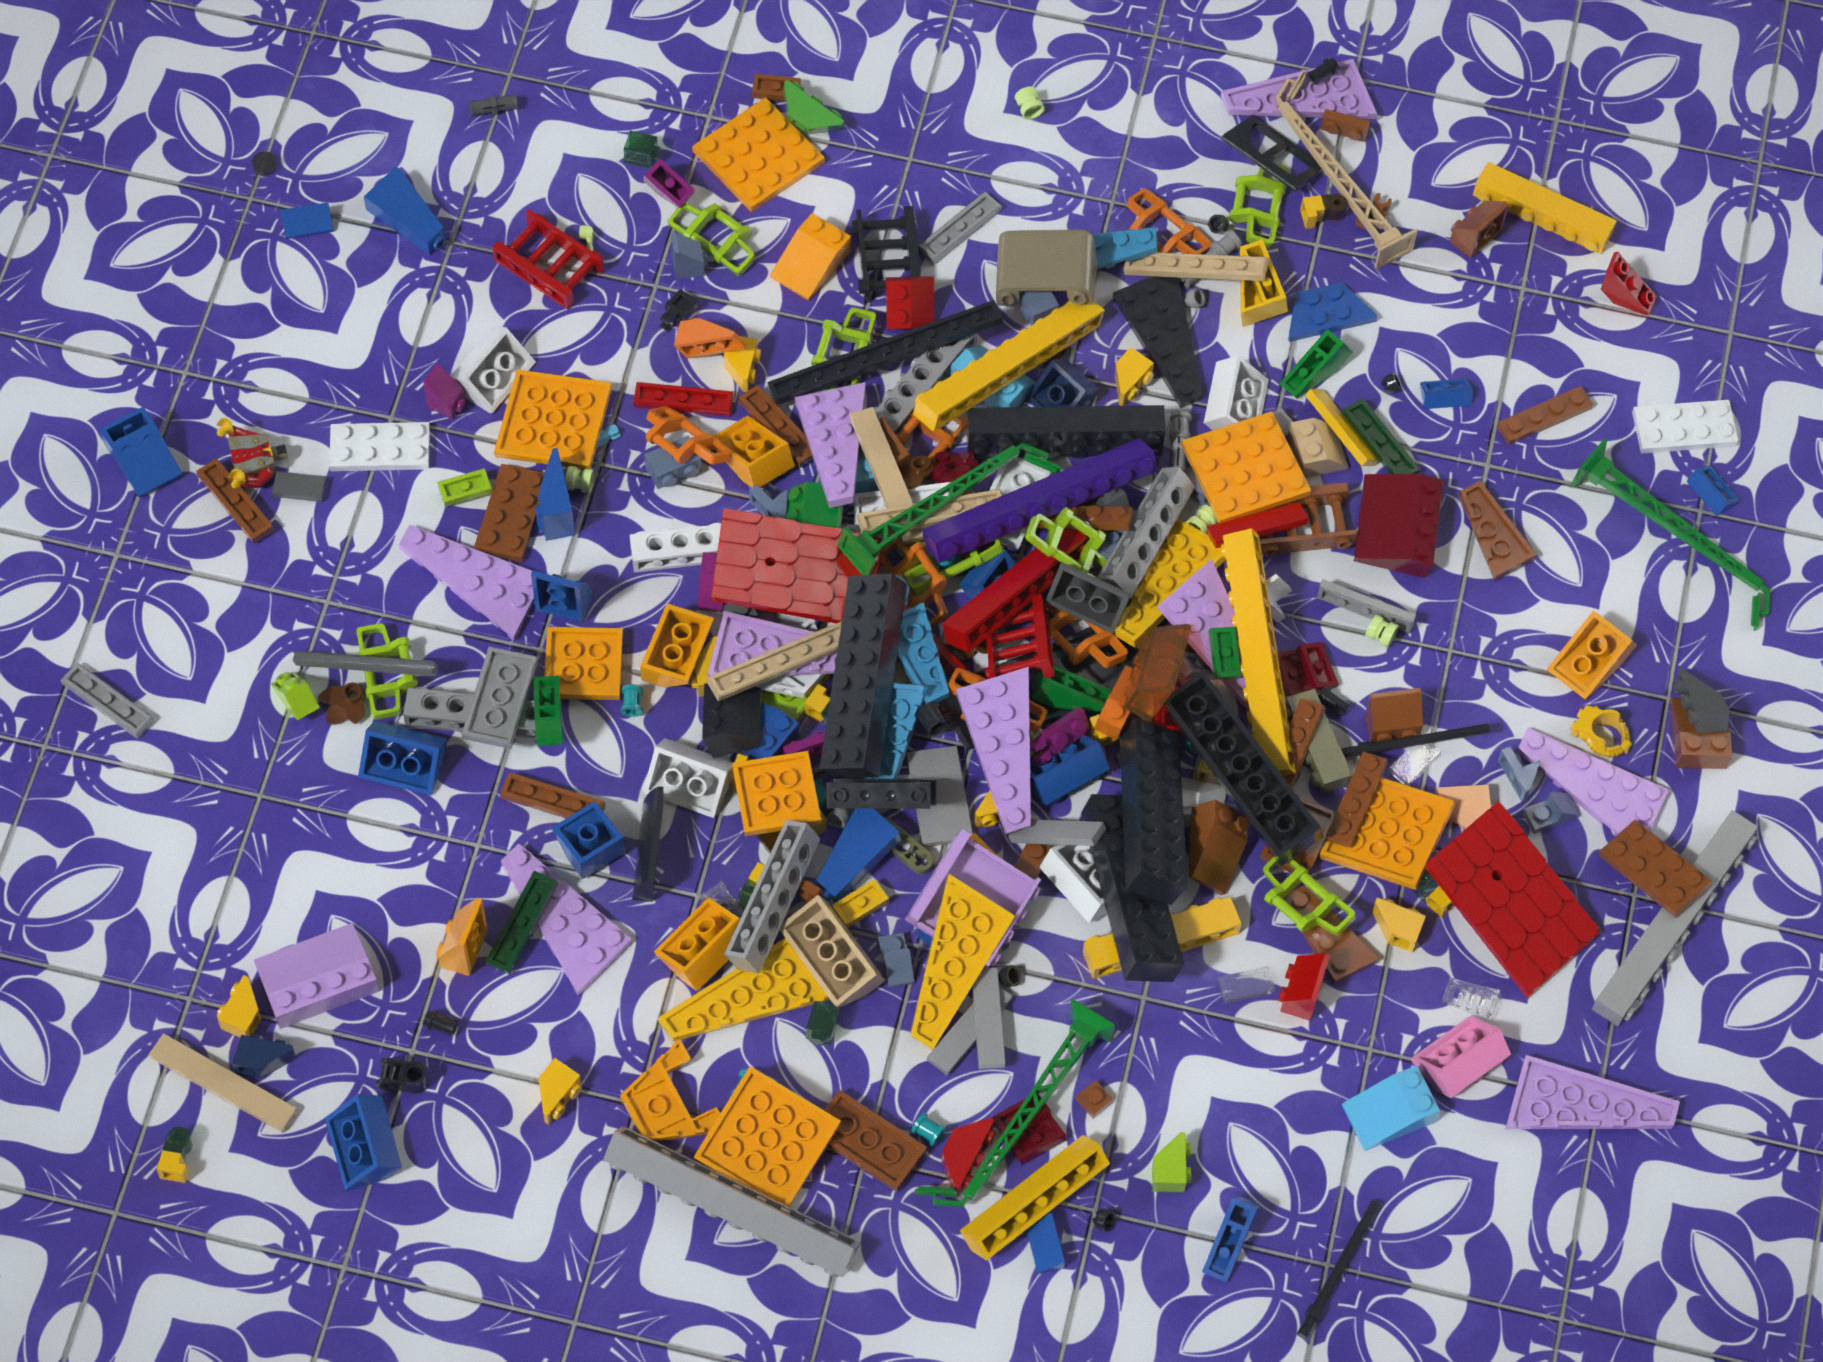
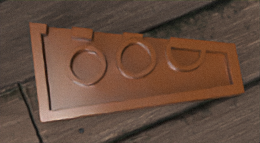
M1481 481L1460 491L1459 498L1494 581L1536 558L1537 554Z
M1304 885L1293 890L1283 899L1302 916L1312 913L1322 903ZM1332 912L1323 919L1332 926H1338L1342 922ZM1319 925L1302 933L1314 954H1330L1326 973L1334 985L1378 963L1380 960L1348 927L1338 936L1333 935Z

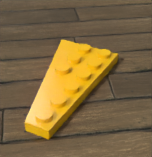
M784 938L771 947L760 974L736 968L658 1017V1022L674 1042L679 1039H686L829 1001L830 999L787 939Z

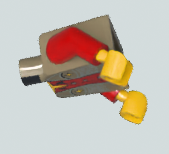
M221 418L217 422V426H220L217 430V435L220 437L229 435L227 440L234 469L230 472L228 479H234L231 483L233 488H261L276 475L274 461L288 458L285 444L270 447L266 434H259L234 426L227 418Z

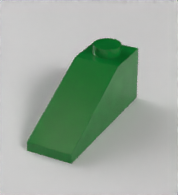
M1327 329L1279 384L1298 399L1335 373L1352 355L1353 351Z
M1055 665V676L1045 679L1041 670L1033 679L1031 698L1053 708L1075 709L1079 707L1088 711L1101 712L1112 692L1109 688Z
M559 675L534 677V714L537 746L563 744Z

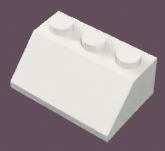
M507 327L490 328L450 376L464 389V396L467 400L488 413H493L511 392L516 370L529 371L536 361Z
M1239 355L1216 362L1204 424L1210 429L1216 430L1262 415L1269 379Z
M664 738L655 746L643 793L648 794L654 788L662 786L664 787L663 800L715 818L730 785V771L733 762L719 757L713 758L711 754Z
M1056 845L1051 848L1039 868L1088 923L1107 914L1090 846Z

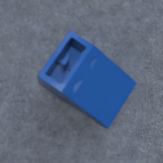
M144 406L100 428L104 445L139 498L183 475Z

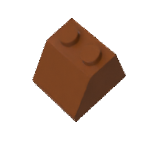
M1483 201L1479 206H1473L1462 221L1458 220L1452 226L1450 242L1469 258L1474 257L1502 231L1509 204L1506 201Z
M1421 688L1370 694L1364 716L1370 743L1421 735L1423 728Z

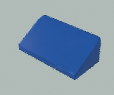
M329 203L281 210L286 239L333 232Z
M1467 378L1420 382L1425 409L1472 405L1473 389Z
M1711 466L1696 469L1687 479V483L1716 516L1740 502L1736 494Z
M1048 1213L1026 1229L1037 1274L1064 1269L1065 1264L1053 1215Z

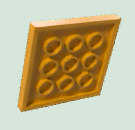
M766 97L692 146L693 153L751 213L825 163V157Z
M517 369L494 449L495 457L548 464L552 449L558 448L562 467L570 465L583 470L586 468L591 469L612 391V384L610 382Z
M1272 411L1182 440V449L1218 523L1259 513L1311 495V489Z
M1381 777L1351 848L1325 841L1320 852V859L1417 890L1426 870L1425 865L1431 859L1455 806L1454 800Z
M749 1066L693 1158L705 1166L790 1207L841 1124V1121Z

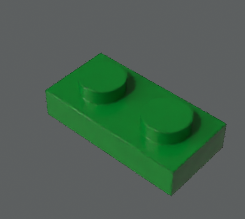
M1220 627L1209 629L1214 680L1237 679L1241 677L1236 628Z

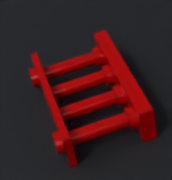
M528 209L526 212L528 227L510 245L505 246L498 241L492 247L494 261L568 310L574 304L572 289L591 269L601 275L604 273L603 258L597 251H591L549 223L543 215L536 214ZM536 231L546 237V240L528 258H523L516 253ZM554 244L565 250L547 270H541L535 266ZM573 256L583 262L582 266L565 283H561L554 278Z
M1042 594L1032 596L1033 607H1030L1028 611L1017 613L1000 628L1032 620L1034 623H1031V626L996 635L995 631L986 638L989 666L985 668L987 680L1029 667V669H1042L1045 679L1055 676L1049 612ZM1030 636L1035 638L1032 639V642L998 651L997 645ZM1031 652L1036 653L1034 658L999 667V661Z

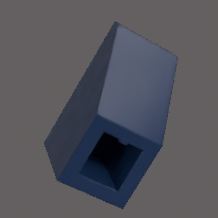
M250 1034V1036L241 1035L232 1065L236 1074L262 1079L294 1061L296 1055L293 1045L287 1041H269L256 1034Z

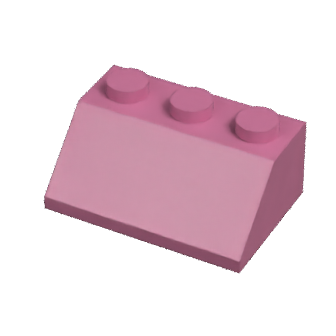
M1470 1015L1410 1059L1415 1066H1418L1422 1075L1436 1091L1452 1098L1460 1094L1464 1088L1474 1081L1481 1079L1493 1067L1499 1066L1511 1053L1499 1028Z

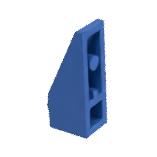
M1237 1194L1232 1197L1202 1270L1203 1273L1223 1282H1228L1260 1204Z

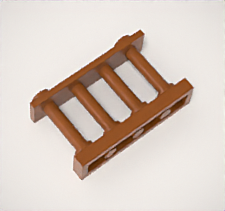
M1347 483L1309 486L1311 489L1310 496L1274 507L1278 508L1299 502L1302 508L1305 507L1308 510L1312 534L1298 536L1297 529L1292 528L1287 530L1288 537L1273 538V534L1265 535L1260 540L1262 555L1272 557L1281 553L1329 548L1346 549L1354 546L1357 530L1346 531L1341 506L1342 503H1346L1348 495ZM1330 505L1332 507L1337 532L1322 533L1317 506Z

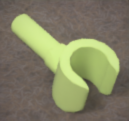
M581 225L579 239L586 240L587 248L593 251V228Z

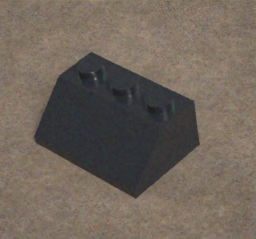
M704 683L702 739L713 758L761 746L763 695L761 688L755 686L718 702L708 683Z

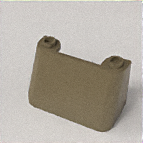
M1081 229L1016 230L1001 233L997 257V306L1016 304L1020 298V291H1067L1068 299L1072 303L1079 305L1093 304L1098 266L1093 234Z

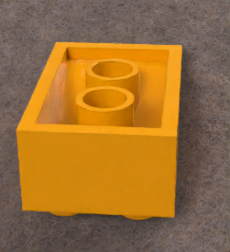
M811 213L794 234L772 270L770 277L809 301L851 252V236Z
M748 415L714 435L732 451L730 460L726 463L751 488L756 484L761 488L795 466L788 442Z
M1593 610L1546 670L1587 700L1623 664L1637 644Z
M474 899L456 911L454 919L448 921L445 934H447L444 943L440 942L436 952L440 968L466 976L471 975L488 932L482 899Z

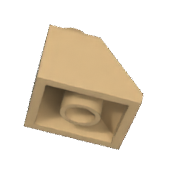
M1310 418L1290 423L1288 440L1293 455L1305 478L1348 469L1340 439L1327 422Z

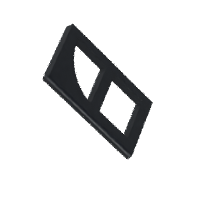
M1254 115L1236 125L1221 137V140L1294 192L1324 172L1314 157ZM1253 128H1256L1277 144L1261 154L1252 145L1249 133ZM1288 151L1310 168L1297 177H1293L1272 161Z

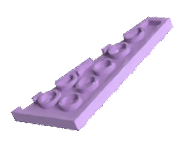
M1353 59L1337 62L1339 66L1337 73L1329 75L1316 85L1312 83L1308 76V72L1315 68L1305 70L1304 74L1307 75L1305 81L1294 99L1290 98L1287 101L1299 117L1322 118L1325 109L1361 119H1376L1377 112ZM1301 72L1223 90L1221 98L1228 115L1283 116L1278 110V104L1275 101L1276 96L1286 79L1289 78L1296 81ZM1290 84L1281 96L1283 102L1287 100V95L1292 88Z

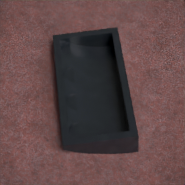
M658 786L650 791L643 801L632 900L653 902L663 812L664 787Z

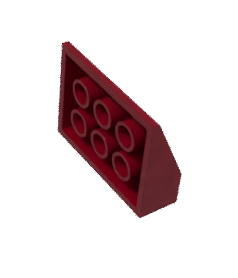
M1365 474L1353 561L1425 578L1434 564L1443 479L1422 474Z

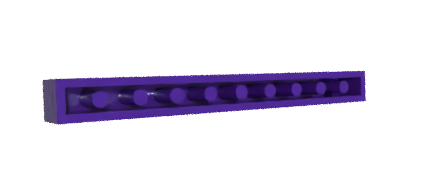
M1140 438L926 527L922 529L926 550L941 563L1029 526L1031 518L1038 514L1048 518L1061 512L1065 507H1074L1157 471L1154 450Z

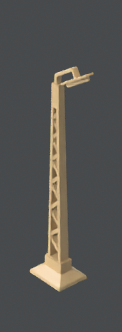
M1303 69L1296 81L1289 78L1286 79L1275 100L1278 104V110L1339 193L1346 198L1347 204L1375 240L1374 245L1378 249L1374 268L1377 270L1412 252L1418 231L1414 229L1402 235L1396 227L1392 228L1287 101L1290 98L1294 99L1307 77ZM1290 84L1292 88L1287 95V100L1283 102L1281 96ZM1352 192L1357 196V198L1351 197ZM1360 207L1367 208L1365 214L1360 209ZM1369 214H1371L1375 218V220L1368 219ZM1375 228L1384 229L1385 232L1379 234Z

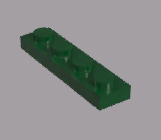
M1363 398L1343 409L1342 414L1390 474H1419L1420 468Z
M533 871L485 961L487 965L506 974H511L559 884L556 880Z

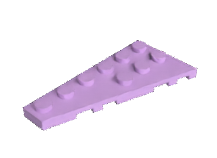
M866 382L795 397V405L829 508L854 503L860 442L849 415L852 412L864 409Z
M409 525L399 543L400 550L421 567L424 566L437 580L444 582L450 587L452 592L478 613L481 612L491 620L493 625L497 628L500 627L508 634V637L515 641L534 604L531 579L532 570Z
M1211 559L1158 605L1157 608L1213 671L1208 630L1211 628L1234 627L1232 615H1235V611ZM1239 654L1240 663H1242L1241 654ZM1241 675L1237 679H1220L1246 710L1250 711L1249 702L1245 700L1243 687H1246L1245 678Z
M724 611L707 677L814 632ZM837 652L781 676L834 673Z
M1029 667L956 689L955 691L1005 835L1031 826Z
M1527 728L1517 750V753L1530 764L1540 760L1537 770L1543 771L1554 780L1553 783L1558 788L1562 787L1568 792L1571 798L1592 817L1614 831L1615 836L1634 820L1650 831L1669 789L1530 728Z
M518 844L501 860V864L520 895L533 871L548 876L559 883L538 921L537 927L552 953L559 961L577 996H579L632 943V939L528 850Z
M1525 1055L1505 1129H1672L1680 1101Z

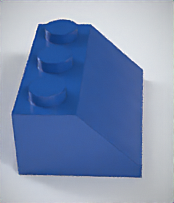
M374 721L365 731L358 777L432 795L444 763L448 739Z
M1083 735L1068 745V747L1059 751L1055 756H1052V759L1044 764L1035 765L1033 757H1031L1030 792L1033 797L1045 805L1054 804L1063 795L1079 790L1084 783L1100 778L1104 772L1110 769L1100 743Z
M357 1094L325 1118L345 1191L384 1181L402 1169L382 1096Z

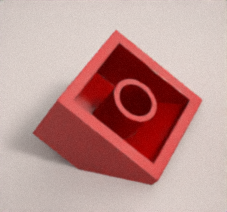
M934 276L885 277L887 329H912L934 322Z
M1330 954L1299 955L1296 957L1295 964L1289 963L1285 976L1286 979H1289L1287 987L1282 986L1278 1001L1282 1002L1280 1012L1311 1020Z

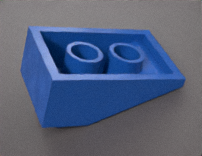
M558 448L552 449L538 494L539 505L535 506L539 533L544 532L546 541L575 535L573 512Z
M532 570L531 579L535 610L583 623L593 598L592 587L583 581H571L557 574L549 575Z
M762 703L761 746L740 751L739 753L747 756L749 760L783 755V746L797 740L799 737V722L781 710Z

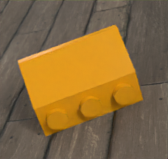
M667 603L641 663V680L664 688L688 684L713 625L714 618Z
M708 897L654 953L684 983L698 991L729 960L724 954L740 919Z

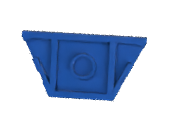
M1342 282L1297 292L1288 341L1292 342L1322 335L1327 329L1335 332L1377 322L1378 316Z

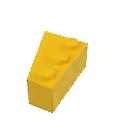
M1263 239L1241 246L1240 256L1267 257L1269 262L1264 281L1241 280L1242 327L1286 313L1288 308L1286 295Z

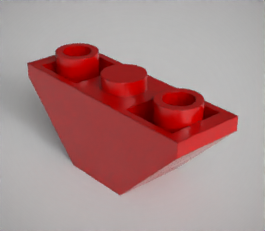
M1618 251L1614 252L1601 290L1613 304L1643 315H1650L1657 296Z
M991 1118L954 1129L942 1151L941 1161L951 1188L957 1191V1197L960 1196L962 1190H965L973 1179V1176L970 1174L974 1166L979 1168L985 1155L982 1152L985 1144L990 1145L994 1139L996 1131L993 1130L994 1120Z

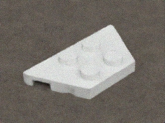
M807 619L799 627L808 631H818L813 619ZM826 674L778 676L756 687L765 691L805 698Z

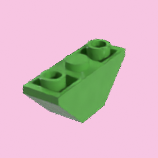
M789 80L785 81L783 92L788 121L807 135L841 130L844 120H842L840 113L834 109L829 110L824 107L823 102L815 95L809 96L804 92V88L795 81L791 83Z

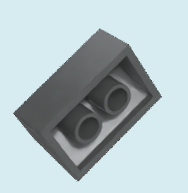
M1062 562L1045 602L1110 633H1114L1128 605L1131 594Z

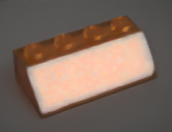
M1180 624L1155 627L1148 636L1145 634L1142 636L1137 646L1140 650L1133 660L1135 667L1128 677V680L1131 682L1123 694L1126 697L1123 708L1149 722L1152 720L1174 691L1191 625Z

